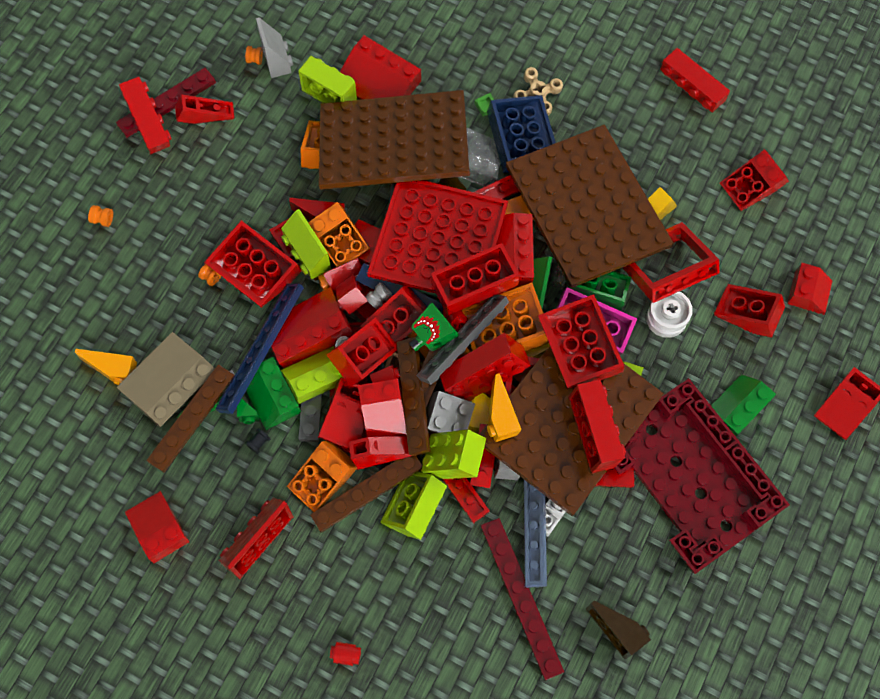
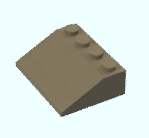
M172 332L116 388L160 428L205 383L215 368Z

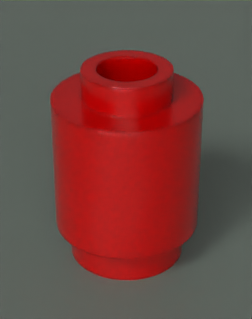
M444 309L442 311L444 317L457 332L468 322V318L462 310L448 316Z
M336 642L335 646H331L330 658L333 659V663L349 666L359 665L361 647L342 642Z

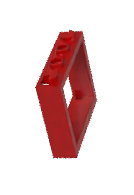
M683 222L667 228L666 231L673 243L682 239L702 261L654 283L635 262L622 267L652 303L719 274V258Z

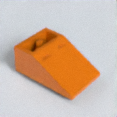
M338 202L308 222L336 267L359 257L370 249Z
M323 441L287 487L315 512L348 481L357 467L340 447L331 442Z

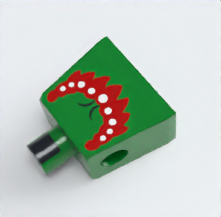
M431 303L412 324L411 328L417 336L409 344L415 351H418L423 345H426L431 351H435L457 338L459 334L439 309Z

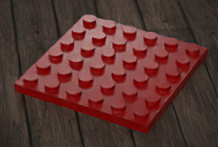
M424 180L397 182L372 256L367 277L435 293L431 285V273L497 245L508 201Z

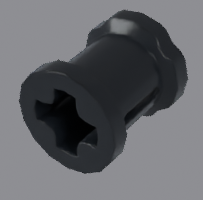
M257 428L256 434L249 441H246L245 444L253 452L259 454L260 448L267 441L269 442L271 438L264 431Z

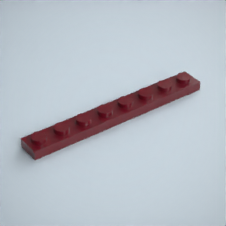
M500 518L481 525L484 537L544 681L564 673L531 591L525 587V577Z

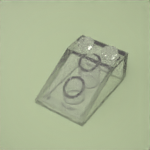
M467 128L470 176H462L461 178L486 187L498 180L500 162L494 138Z

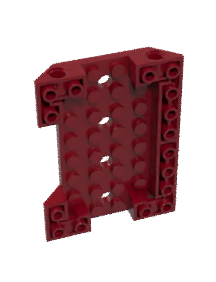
M689 378L659 399L625 445V458L614 468L619 475L631 468L634 469L635 474L680 533L669 541L694 574L698 573L790 505ZM646 427H654L656 429V434L649 435L646 431ZM671 458H678L681 463L680 466H673L670 462ZM697 489L705 492L704 499H699L695 495ZM722 521L729 523L730 531L726 532L721 529L720 524Z

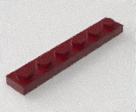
M205 67L154 98L157 106L154 109L157 114L160 113L161 116H164L175 109L181 94L196 96L214 85L216 81ZM131 113L116 121L117 126L126 138L139 131Z

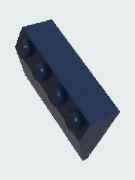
M542 95L491 100L487 115L503 173H509L506 168V162L556 143Z

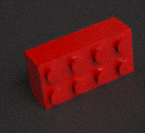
M500 243L431 273V285L448 316L517 286L520 275L505 247Z
M503 333L454 361L440 377L446 392L458 398L472 401L476 396L491 390L496 374L500 373L504 383L508 378L522 373L524 369L531 365L524 346L506 333Z
M601 380L577 384L568 397L591 473L615 468L626 455L625 447L620 443L619 428L617 424H614L612 406L608 404L606 398L607 390L602 385Z

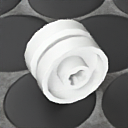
M681 292L672 294L655 303L651 302L646 313V322L649 329L656 335L664 338L678 336L684 331L692 316L691 302Z

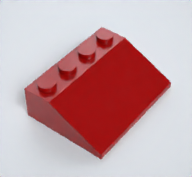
M365 35L353 47L340 70V73L354 79L356 96L360 100L411 95L421 82L420 68Z
M506 214L497 245L503 244L520 275L518 285L511 288L516 289L533 283L534 280L532 214Z
M242 220L204 262L261 308L282 292L287 284H291L301 272L299 265Z
M331 287L292 308L271 346L278 363L283 368H287L334 346L338 338L342 336L350 337L354 334L344 312L337 304L338 300Z
M594 294L538 315L567 388L575 387L577 384L603 380L624 371L623 361Z
M272 498L270 501L267 500L262 505V511L258 516H253L249 520L245 531H241L235 536L232 546L225 548L220 554L219 562L237 578L241 579L293 518L285 501Z

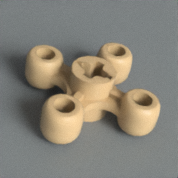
M529 67L524 72V80L530 84L529 90H517L513 98L542 95L549 116L552 112V104L546 100V95L549 93L559 94L562 91L563 82L558 78L552 79L549 84L538 81V71L533 67Z

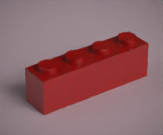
M676 48L662 62L660 70L663 74L672 79L678 87L688 92L705 109L713 113L727 100L730 90L680 49Z
M136 77L119 84L120 91L149 153L153 154L170 147L169 140H172L168 130L163 129L162 124H164L161 114H157L154 109L157 106L153 97L149 98L147 94L149 89L146 82H142L140 77Z

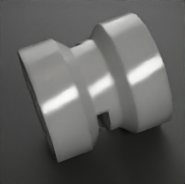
M380 282L375 286L374 292L370 291L366 295V299L374 308L379 309L383 302L388 301L393 295Z

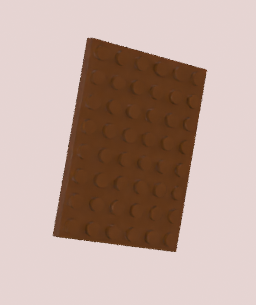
M464 90L321 104L320 190L470 176Z
M605 124L506 162L508 172L571 288L671 248L674 244Z
M549 346L509 396L521 427L520 433L517 436L495 442L494 438L489 436L487 424L479 435L486 438L484 449L569 515L573 516L607 470L591 473L568 398L575 387L567 388ZM624 364V371L622 373L603 379L601 382L606 387V398L608 404L613 409L614 424H617L619 428L620 443L625 447L664 393Z

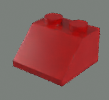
M801 263L795 271L787 304L824 315L832 280L821 268Z

